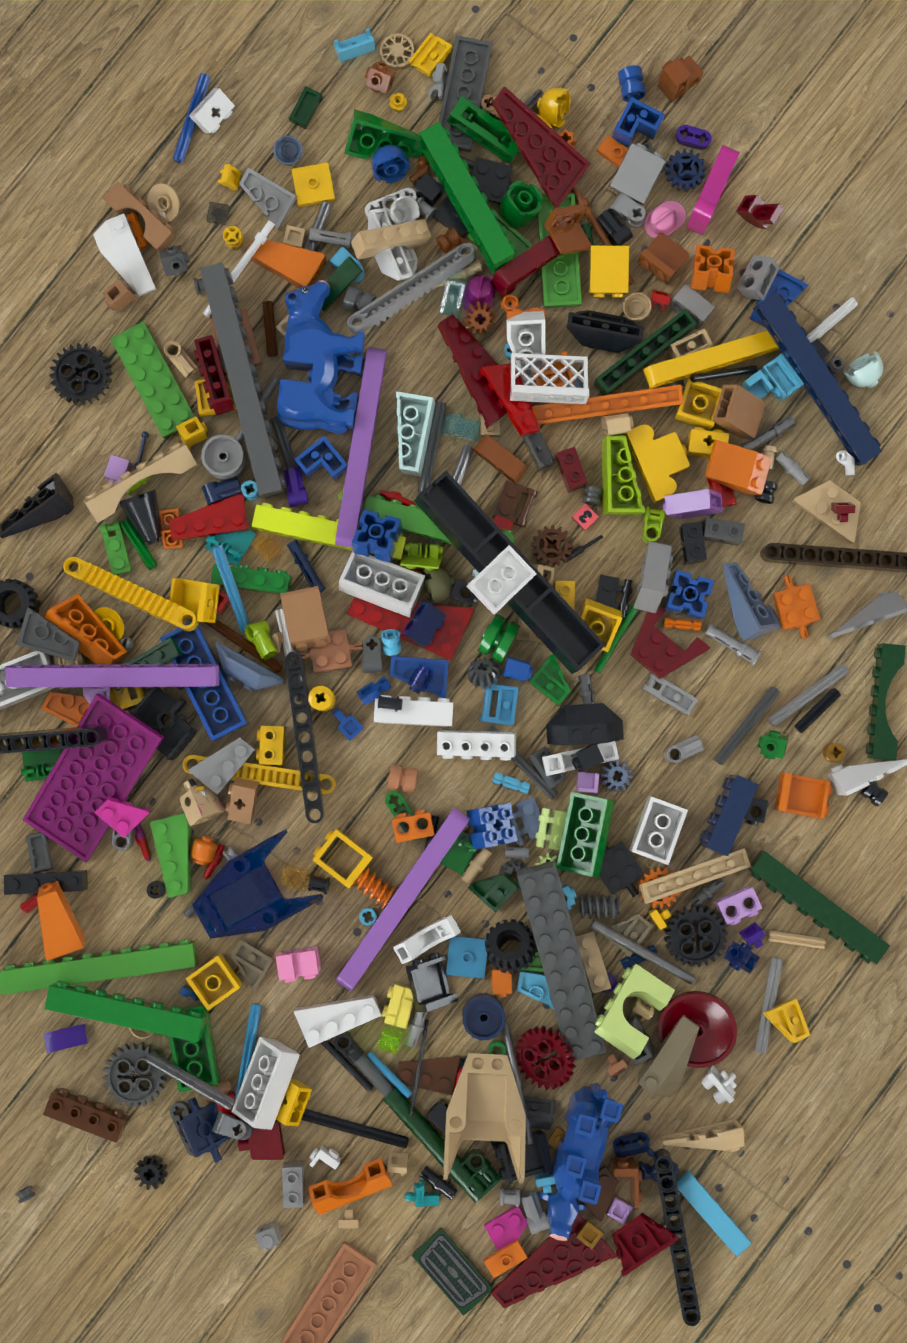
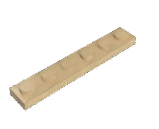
M743 848L729 853V856L722 855L642 883L639 886L646 904L749 868L751 865L746 850Z

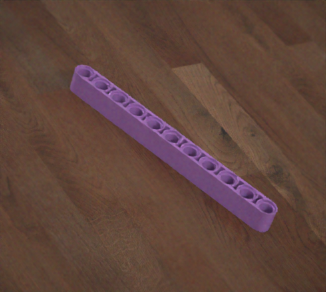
M367 348L336 532L335 545L353 548L352 540L356 529L358 530L386 364V349Z
M218 664L5 666L6 687L13 688L201 687L220 685Z
M455 807L452 809L335 979L336 982L349 991L353 990L470 820L467 815Z

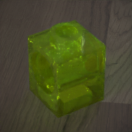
M384 1026L377 1049L396 1055L402 1031Z

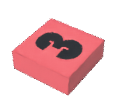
M586 503L572 516V519L584 531L599 518Z

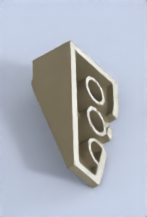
M683 1015L653 1053V1056L649 1058L639 1071L637 1083L653 1095L671 1097L682 1083L699 1025Z

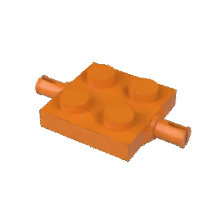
M791 575L783 577L786 588L780 592L773 593L772 596L782 629L798 628L801 639L809 637L806 626L811 622L821 620L810 583L794 586Z

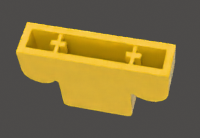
M645 424L631 429V432L625 433L624 436H626L627 444L653 504L665 500V496L673 495L677 484L671 477L686 471L690 466L686 456L688 454L684 444L681 445L677 434L673 432L653 440L654 430Z

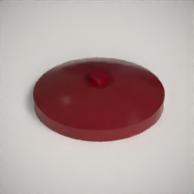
M703 991L684 992L672 998L667 1006L662 1009L658 1021L660 1043H662L683 1015L699 1025L687 1064L688 1067L705 1068L723 1061L733 1050L737 1038L736 1020L732 1010L719 997Z

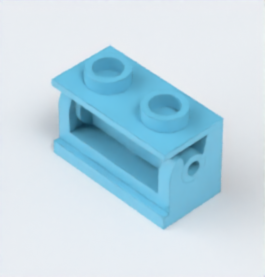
M782 353L761 369L762 373L774 387L772 389L773 395L781 401L804 385Z

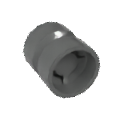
M351 285L344 297L342 308L350 312L359 311L376 300V295L367 291L362 293L361 289Z

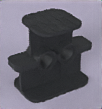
M154 687L146 694L134 711L131 712V715L153 730H158L159 734L164 736L157 750L165 755L168 760L172 761L187 747L188 743L195 737L197 730L177 715L187 701L184 698H180L176 702L160 687ZM167 714L172 718L169 725H165L163 722V718Z

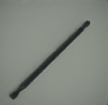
M426 1019L411 1100V1110L409 1112V1115L412 1116L416 1100L420 1070L422 1065L427 1035V1026L429 1024V1020Z

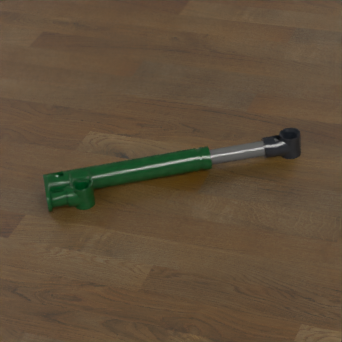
M346 1031L337 1035L334 1041L335 1048L341 1051L352 1064L355 1063L383 1094L382 1100L389 1105L390 1109L444 1168L445 1139L415 1106L413 1108V1116L409 1115L411 1101L395 1086L393 1087L364 1055L365 1051L353 1039L351 1033ZM346 1037L349 1043L343 1046L339 1043L338 1039ZM480 1149L470 1150L463 1158L457 1154L449 1173L474 1203L479 1201L501 1180L500 1173L497 1174L490 1166L491 1163ZM479 1156L481 1161L474 1164L471 1162V1158Z

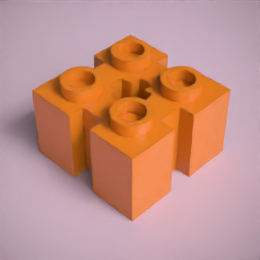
M697 245L693 262L691 289L706 291V288L709 287L714 288V292L729 293L733 277L735 249L720 247L719 251L712 250V246Z

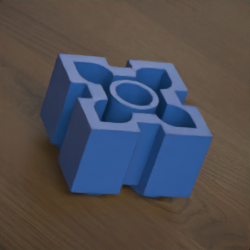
M364 509L359 521L360 530L356 529L352 540L353 552L369 557L370 553H373L376 559L391 563L395 551L394 542L398 543L402 531L401 519L388 515L385 516V519L379 518V513Z
M676 570L673 573L670 588H673L674 591L667 595L664 609L674 613H680L682 610L687 611L686 616L701 620L705 617L708 602H704V598L710 596L714 580L700 576L693 580L691 579L692 574ZM688 591H690V595H692V598L687 599L685 596V593Z
M511 803L466 810L467 816L470 818L468 824L473 826L474 833L470 834L473 849L488 848L498 844L517 841L515 826L510 825V819L513 818Z

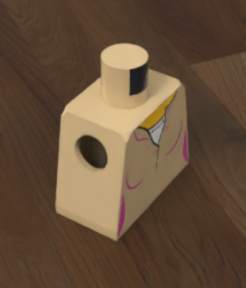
M193 778L183 783L187 792L180 797V803L190 826L213 820L226 810L215 792L206 785L198 787Z

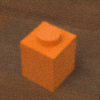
M491 968L492 994H496V997H508V994H512V975L507 970L506 973H502L500 968L498 970Z

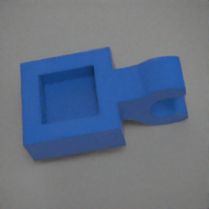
M339 708L332 713L341 722L337 728L349 741L364 729L352 714L346 717Z

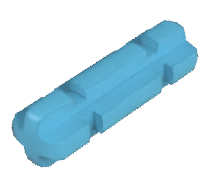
M495 773L492 780L494 784H503V787L515 791L518 789L524 794H527L530 788L529 783L524 781L521 783L520 780L509 776L503 777V774Z

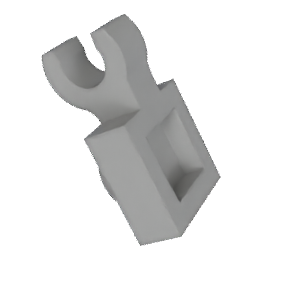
M437 63L436 70L433 72L432 78L435 85L428 92L431 100H433L436 93H438V98L443 100L449 72L444 63Z

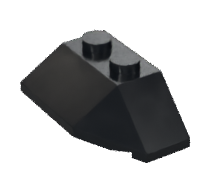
M591 310L578 311L576 313L569 312L566 327L581 346L616 353L641 343L644 330L643 326L637 325L626 317Z
M604 703L564 705L546 724L547 744H598L624 739L623 720Z

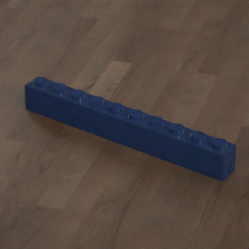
M775 292L756 305L753 310L788 363L803 381L804 387L847 452L854 457L855 464L857 466L864 465L882 452L879 441L870 434L869 426L859 417L858 409L849 402L848 394L839 387L838 379L828 370L827 362L818 355L817 347L808 340L805 329L799 326L795 314L791 310L789 311L785 305L784 297Z

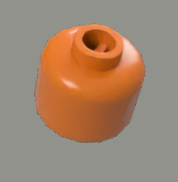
M202 835V838L194 839L189 854L193 858V862L207 865V863H211L214 860L218 846L212 837Z

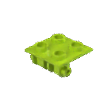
M409 542V544H405V551L408 552H406L400 566H405L408 569L423 567L429 571L439 569L444 555H440L443 554L444 547H440L439 544H430L429 552V544L426 543L425 553H423V543L420 544L419 551V543Z

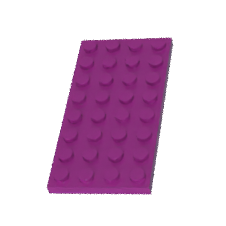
M100 693L96 694L77 727L102 726L107 731L106 740L92 747L64 749L23 818V821L86 863L90 860L110 827L94 813L95 810L108 797L118 799L120 802L126 801L164 736ZM93 732V737L97 740V736ZM75 734V739L78 741L79 738H78V736Z

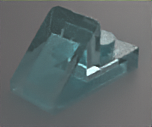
M445 414L441 434L477 441L481 422L462 418V414Z

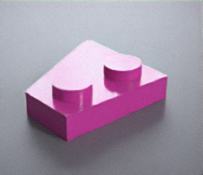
M108 797L94 813L125 838L150 813V809L146 807L142 809L132 806V803L120 802L118 799Z
M514 1206L486 1222L484 1227L497 1250L518 1239L528 1223L520 1207Z

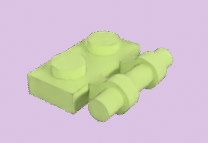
M542 808V813L538 819L540 821L539 830L535 835V838H537L536 846L543 848L544 840H546L545 848L560 850L567 812L552 810L551 817H549L550 809ZM547 823H549L548 833L546 834Z

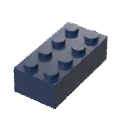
M729 775V778L726 777L722 784L723 792L717 796L714 803L716 805L714 813L711 812L707 819L709 825L706 831L703 830L700 835L699 841H701V846L721 855L729 856L759 784L739 775Z

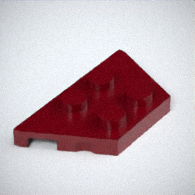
M644 1213L639 1214L612 1234L617 1248L616 1253L618 1259H621L623 1267L621 1270L622 1276H626L679 1239L678 1236Z

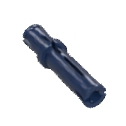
M298 540L287 544L295 559V564H298L310 586H318L320 593L323 592L326 588L320 581L308 560V554L304 553Z

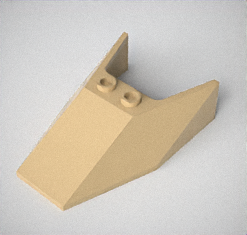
M468 1053L446 1111L443 1180L448 1179L461 1142L464 1140L505 1142L518 1183H523L525 1178L526 1114L508 1055Z

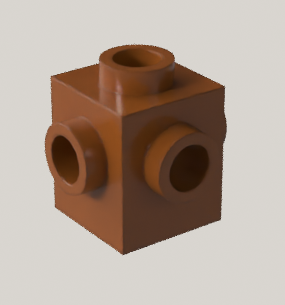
M375 62L366 70V86L375 92L387 94L392 88L397 70L388 67L386 63Z

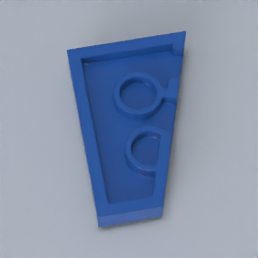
M779 269L764 300L777 292L784 297L785 305L788 306L808 284ZM758 300L757 303H756V305H758V304L761 303L762 301H761V300ZM753 310L749 319L765 327Z
M391 656L390 675L436 694L439 697L446 698L449 660Z

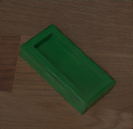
M305 86L289 117V122L307 129L322 99V94Z

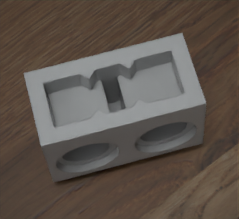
M753 255L739 281L737 289L745 298L763 301L780 267L772 257Z
M304 1161L284 1162L282 1167L283 1208L303 1207L305 1203Z

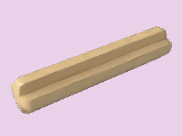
M772 930L768 932V940L772 942L824 949L826 945L824 938Z

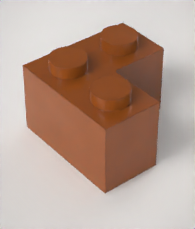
M690 55L685 59L677 57L674 61L670 60L662 67L663 70L659 76L658 87L672 103L701 80L703 71Z

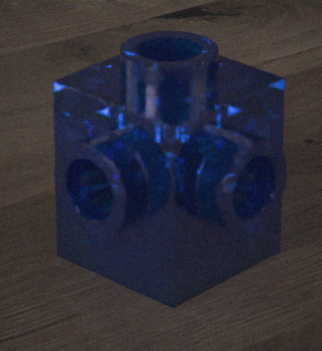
M735 941L728 947L724 956L725 959L730 961L729 966L737 971L741 968L748 973L752 972L760 957L751 952L752 947L744 942L740 945Z

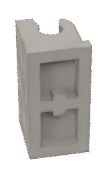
M687 284L681 288L669 304V307L676 313L686 309L697 322L695 326L697 330L715 308Z

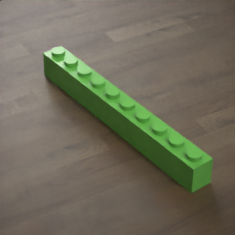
M190 939L179 940L178 944L171 945L170 942L159 943V947L153 948L149 944L139 946V950H132V947L120 949L118 953H113V950L102 951L101 955L94 956L93 953H86L81 955L82 958L74 959V956L62 957V961L56 962L54 958L49 961L43 960L42 964H36L35 961L23 963L24 966L16 967V964L5 965L4 969L0 970L1 995L47 989L50 985L57 983V981H65L69 983L68 985L196 967L198 965L196 942H190Z

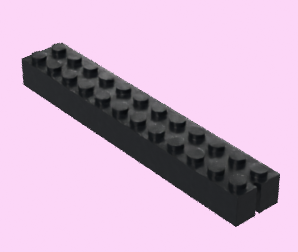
M447 471L443 472L432 484L418 494L414 500L417 506L479 573L509 545L535 571L536 575L507 604L571 674L578 672L605 646L602 640Z

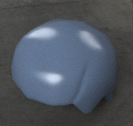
M286 135L275 141L273 153L281 164L293 165L301 159L303 148L298 139L294 136Z

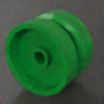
M496 613L491 624H488L477 651L487 655L492 647L495 646L496 649L492 658L502 663L520 625L511 621L505 631L501 629L505 623V618Z

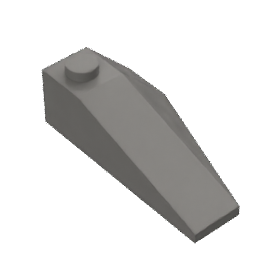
M887 590L878 593V598L873 599L828 634L827 639L907 612V604L897 591L890 593Z

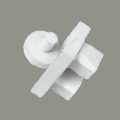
M714 1065L708 1069V1073L702 1078V1085L707 1090L715 1085L718 1090L713 1094V1097L718 1104L726 1101L730 1104L734 1101L733 1097L736 1094L734 1088L737 1086L734 1082L736 1075L734 1072L727 1074L725 1070L719 1072Z

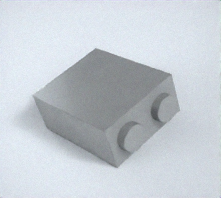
M637 142L636 145L631 144L610 188L624 193L634 201L644 205L666 161L663 160L664 156L655 151L651 154L646 151V146Z

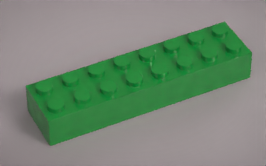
M437 122L419 132L420 149L439 182L444 186L447 196L494 275L498 269L515 258L516 248L512 241L508 242L505 228L496 221L497 215L493 208L489 209L486 195L484 192L480 193L477 188L478 182L474 175L470 176L467 162L465 159L461 160L458 155L460 152L457 145L451 143L448 129L445 126L442 127L440 122Z

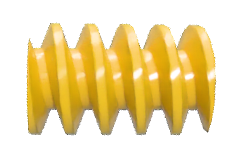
M317 686L310 691L308 701L314 709L324 712L334 707L336 698L329 688ZM320 695L324 696L325 702H320V699H318Z

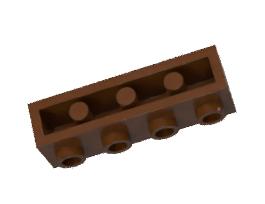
M56 1088L51 1092L43 1113L44 1116L115 1143L121 1138L129 1117L120 1109H109L102 1102L94 1103L89 1101L86 1096H75L70 1094V1091L65 1088Z

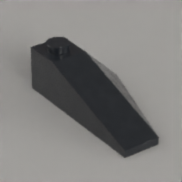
M55 473L37 487L39 491L32 498L28 496L20 510L15 509L0 524L1 538L57 520L73 510V496L59 474Z

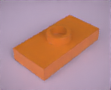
M607 135L596 152L619 168L629 149Z
M518 1239L483 1260L493 1278H496L528 1257Z

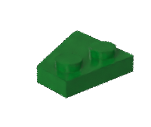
M554 654L549 656L529 681L531 685L557 706L571 692Z

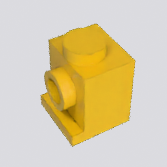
M197 417L176 426L180 439L189 450L191 446L207 439L206 433L208 429L204 422H199Z

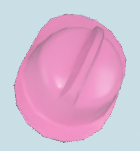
M664 202L646 216L644 228L647 234L653 238H656L660 233L668 236L684 224L686 211L678 202Z

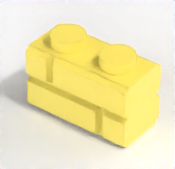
M395 982L394 987H389L387 998H390L388 1006L384 1005L382 1017H385L384 1023L407 1029L414 1003L411 987Z

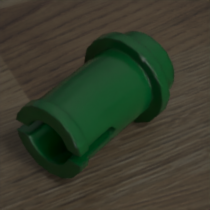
M589 223L580 225L591 246H595L591 232L592 226Z

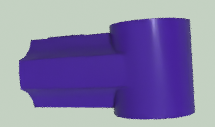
M300 467L284 470L289 506L309 504Z

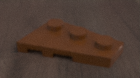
M460 1055L422 1059L418 1088L452 1095ZM418 1060L399 1062L396 1076L405 1085L414 1087Z

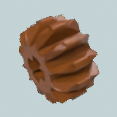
M476 301L475 308L472 304H469L471 311H464L465 314L469 315L463 317V320L468 322L465 326L467 329L472 327V333H475L478 329L479 334H483V328L487 332L490 331L487 326L488 324L494 326V322L490 319H494L496 316L495 314H490L493 308H487L488 304L486 302L481 306L480 302ZM477 314H481L484 317L483 319L481 318L482 321L478 322L475 317H478Z

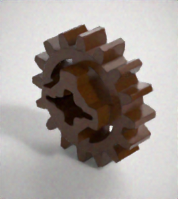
M552 525L551 529L548 530L544 526V532L538 530L539 536H533V540L536 543H531V547L536 549L532 551V554H538L536 560L540 561L542 559L544 566L547 562L550 563V567H553V563L560 566L561 560L567 561L565 556H571V552L568 549H573V545L568 543L572 541V538H566L568 531L562 533V527L555 530L554 525ZM540 541L544 544L541 551L539 548ZM563 541L565 544L564 551H562V549L560 548V545ZM549 543H550L551 545H553V544L555 543V544H556V545H555V549H554V548H550V549H549Z

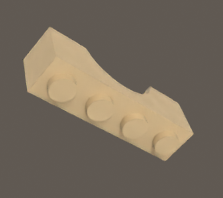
M422 219L360 231L351 241L357 260L373 257L395 246H406L407 250L423 247L432 236L426 220Z

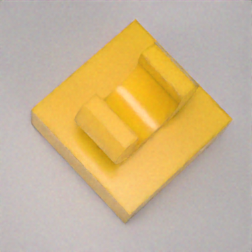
M224 164V169L220 170L222 178L218 180V183L232 191H236L239 188L242 172L231 164Z
M655 908L648 911V914L659 930L667 927L664 920L671 917L668 909L665 908L659 913Z

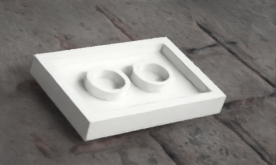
M509 545L467 587L494 615L536 573Z

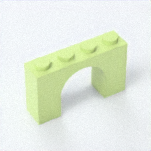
M637 964L631 968L627 967L622 975L624 980L622 983H618L613 990L615 996L607 1001L604 1006L606 1011L604 1015L601 1014L596 1020L595 1025L597 1027L594 1033L632 1059L641 1054L649 1037L632 1027L625 1019L623 1014L625 998L638 997L661 1011L667 1006L675 991Z

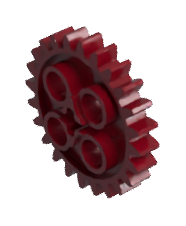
M544 1025L541 1028H538V1026H535L533 1029L530 1028L520 1036L521 1039L517 1041L518 1046L515 1050L519 1052L516 1058L520 1059L517 1065L523 1067L520 1073L526 1072L527 1074L525 1079L531 1078L532 1085L538 1082V1088L544 1085L546 1090L550 1087L553 1090L557 1087H562L570 1080V1077L574 1074L572 1070L576 1067L573 1064L576 1058L571 1056L574 1050L568 1049L571 1043L564 1042L565 1036L560 1038L559 1031L553 1033L552 1027L546 1030ZM557 1050V1053L553 1054L551 1057H547L537 1065H533V1063L538 1061L540 1058H544L552 1051Z

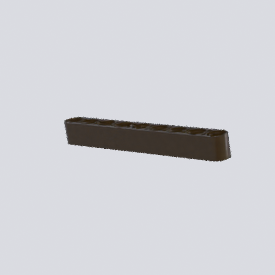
M769 543L760 552L762 560L770 563L907 573V566L903 567L900 563L901 558L907 561V553L785 543ZM767 548L774 550V557L768 556ZM787 549L793 552V558L786 556ZM805 551L811 552V560L805 557ZM825 552L831 555V561L825 560ZM844 554L849 555V557H850V562H849V563H847V562L844 561V559H843V555H844ZM863 555L869 558L868 564L862 561ZM882 557L887 558V560H888V565H887V566L884 565V564H882V562H881V558H882Z

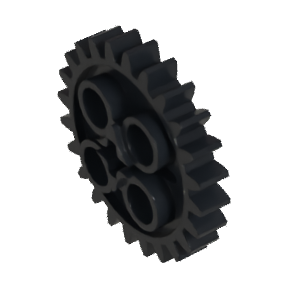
M77 343V348L70 345L69 351L63 348V355L57 353L59 360H52L56 366L50 367L54 373L49 376L55 379L51 384L57 386L54 390L56 393H60L59 396L62 399L66 397L68 403L73 399L75 405L80 401L85 406L86 400L93 404L92 398L99 401V394L106 395L103 389H110L106 383L112 382V379L108 376L112 375L113 372L107 370L112 366L110 363H106L108 358L102 356L103 352L101 350L97 351L95 346H92L90 349L87 343L82 348L80 343ZM83 358H88L86 364L80 365ZM67 369H72L69 375H64ZM98 373V378L91 380V376ZM82 384V388L79 391H75V386Z
M691 904L690 910L683 906L684 912L681 913L679 910H676L678 916L671 915L673 922H666L670 929H664L665 934L668 935L664 937V940L669 942L665 946L667 949H671L669 953L671 956L675 955L676 961L681 959L683 965L687 961L690 967H693L694 962H696L698 967L701 966L703 961L708 965V959L715 961V954L721 956L718 951L719 949L725 950L722 943L727 942V939L723 937L728 934L723 929L726 925L724 922H721L722 918L720 915L716 916L715 910L710 912L708 906L704 910L701 904L698 905L697 909ZM693 920H696V921H695V929H696V931H697V933H698V934L696 935V940H697V944H698V948H699V951H698V952H696V942H695V940H694V938H693V937H695V931H694V927H693ZM708 922L706 928H700L702 923ZM688 924L689 928L682 931V926ZM705 941H710L708 946L702 947ZM686 943H691L690 948L683 949Z

